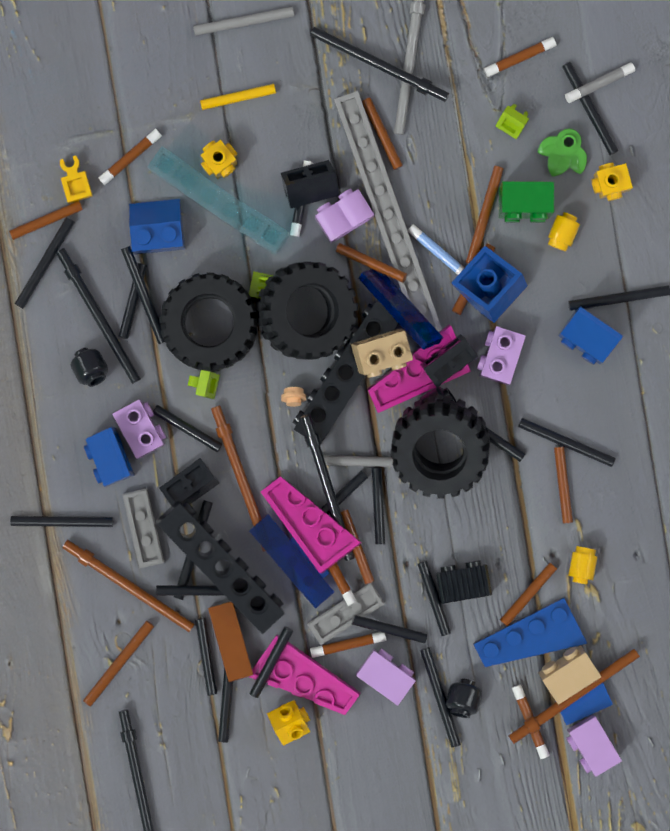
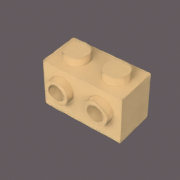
M396 329L351 343L358 371L360 374L367 375L368 378L383 374L382 370L389 367L392 370L401 369L407 366L406 362L413 360L405 330Z
M581 645L577 648L572 647L568 649L562 658L557 661L548 662L538 672L558 705L601 678V675Z

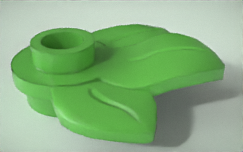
M567 128L560 131L557 136L545 138L538 148L539 154L549 157L548 169L551 176L561 175L569 167L576 173L581 174L586 167L587 154L581 147L580 134L574 129ZM565 138H573V144L566 146L564 144Z

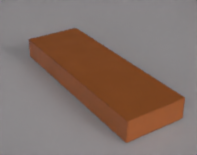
M227 602L208 608L228 682L253 676V670L234 604Z

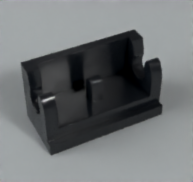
M330 160L281 172L284 192L291 209L339 196L336 174Z
M460 334L421 363L420 366L438 388L452 375L471 361L476 360L478 356L467 340Z
M199 458L159 487V489L171 506L177 500L182 504L185 502L192 504L218 485L219 481L211 473L209 467Z

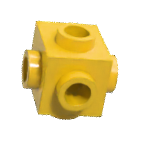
M213 140L202 149L204 153L201 154L203 160L201 166L209 176L214 174L217 179L221 176L225 178L236 169L234 167L237 165L235 156L238 154L229 142L224 144L221 140L217 143ZM221 153L223 159L219 162L215 161L213 157Z
M614 163L599 166V171L595 172L594 179H591L594 193H599L600 199L607 197L608 201L622 198V193L629 192L633 188L626 163L614 166ZM608 179L612 180L614 185L610 184Z
M295 700L267 713L274 732L283 746L310 733L306 723L310 721L309 715L304 707H298Z

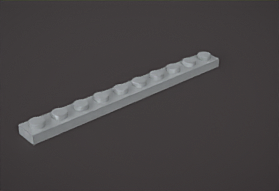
M356 91L336 98L334 102L392 267L407 273L405 282L398 281L417 338L437 333L442 328L360 95Z

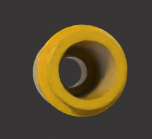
M563 212L562 216L557 215L548 235V238H550L548 245L566 252L568 247L572 246L580 224L576 222L577 217Z
M576 546L575 552H572L568 576L573 577L572 582L588 584V580H594L598 558L595 556V549Z

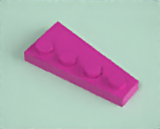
M450 324L412 353L413 360L406 362V367L397 370L391 369L367 388L378 413L436 387L420 364L456 338ZM468 364L442 384L471 372Z
M280 476L261 491L264 498L320 574L324 573L362 544L361 541L283 477Z
M277 634L255 664L252 669L254 675L250 676V678L257 679L280 635ZM290 642L285 646L266 682L268 683L267 685L281 688L300 698L304 697L314 701L315 704L346 715L360 695L359 691Z

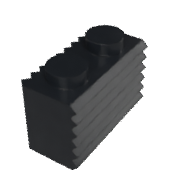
M478 560L466 562V568L456 569L455 565L440 567L441 572L436 573L441 604L491 596L492 590L487 565H481V561Z

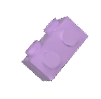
M497 326L494 332L489 331L485 341V345L489 346L486 356L481 355L477 369L481 370L480 377L510 385L525 335Z
M139 399L112 414L136 459H140L165 445L163 439L167 437L160 424L154 425L151 419L154 413L148 402L143 404L142 400Z
M373 649L357 671L356 676L398 706L416 681L412 677L414 672L404 664L398 667L391 662L394 657L385 650L380 649L378 652Z
M593 714L567 729L570 736L566 739L573 751L578 749L583 758L579 761L586 773L592 772L597 777L622 762L599 721Z

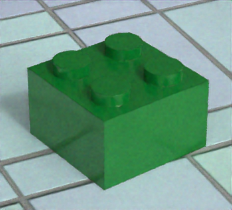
M502 181L499 187V218H505V223H519L521 219H530V223H545V220L553 215L554 182Z

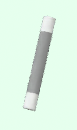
M630 62L565 94V98L568 103H571L635 72V67Z

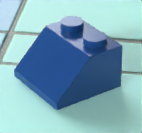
M180 199L129 204L132 252L135 255L185 249Z
M486 246L480 250L452 281V285L467 301L493 323L498 320L528 286L521 272Z
M582 307L575 310L558 335L562 338L561 343L571 350L577 348L583 352L581 357L593 365L596 362L599 364L603 363L623 337Z
M111 427L86 438L87 445L84 446L88 459H93L96 469H93L98 484L103 483V486L107 487L135 476L117 428Z

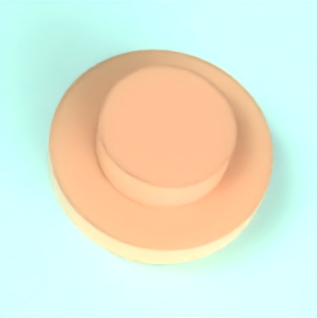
M300 387L285 388L283 390L284 394L281 395V401L286 402V405L291 407L300 406L301 402L306 401L304 389Z

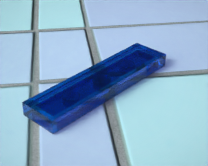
M374 269L361 273L358 279L423 350L440 344L444 337L387 275Z
M269 514L249 530L315 609L335 592Z

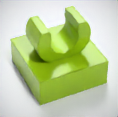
M513 104L511 107H506L495 126L517 139L529 118H527L528 112L525 111L521 114L515 110L517 105Z
M253 271L249 290L251 298L261 299L258 296L260 290L266 287V280L274 275Z
M201 370L199 377L189 376L188 386L197 388L195 395L215 399L220 375Z

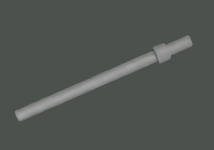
M414 0L410 4L409 14H411L403 70L412 75L421 16H424L426 7L423 4L424 0ZM403 81L401 82L394 134L404 135L411 85Z

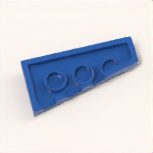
M561 598L473 643L484 667L588 644L565 598Z

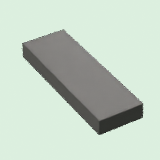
M148 488L122 494L139 569L165 563Z
M372 583L353 593L357 600L355 604L348 606L344 599L307 623L320 645L352 626L351 623L354 615L366 617L385 604Z

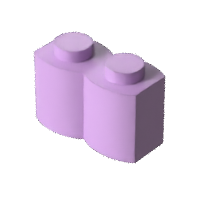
M348 189L338 196L340 200L335 204L331 205L328 202L317 209L318 214L315 215V219L330 243L337 241L374 217L373 211L359 189L354 192L352 189Z

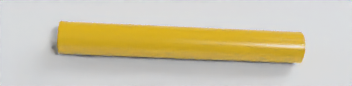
M274 84L200 100L202 110L276 94Z

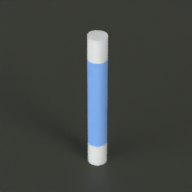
M414 224L407 230L410 235L457 275L465 268Z

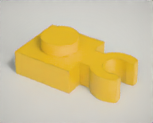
M76 155L73 156L74 165L72 167H66L65 161L60 159V167L67 173L66 177L61 178V182L68 203L93 197L86 172L78 173L80 161Z

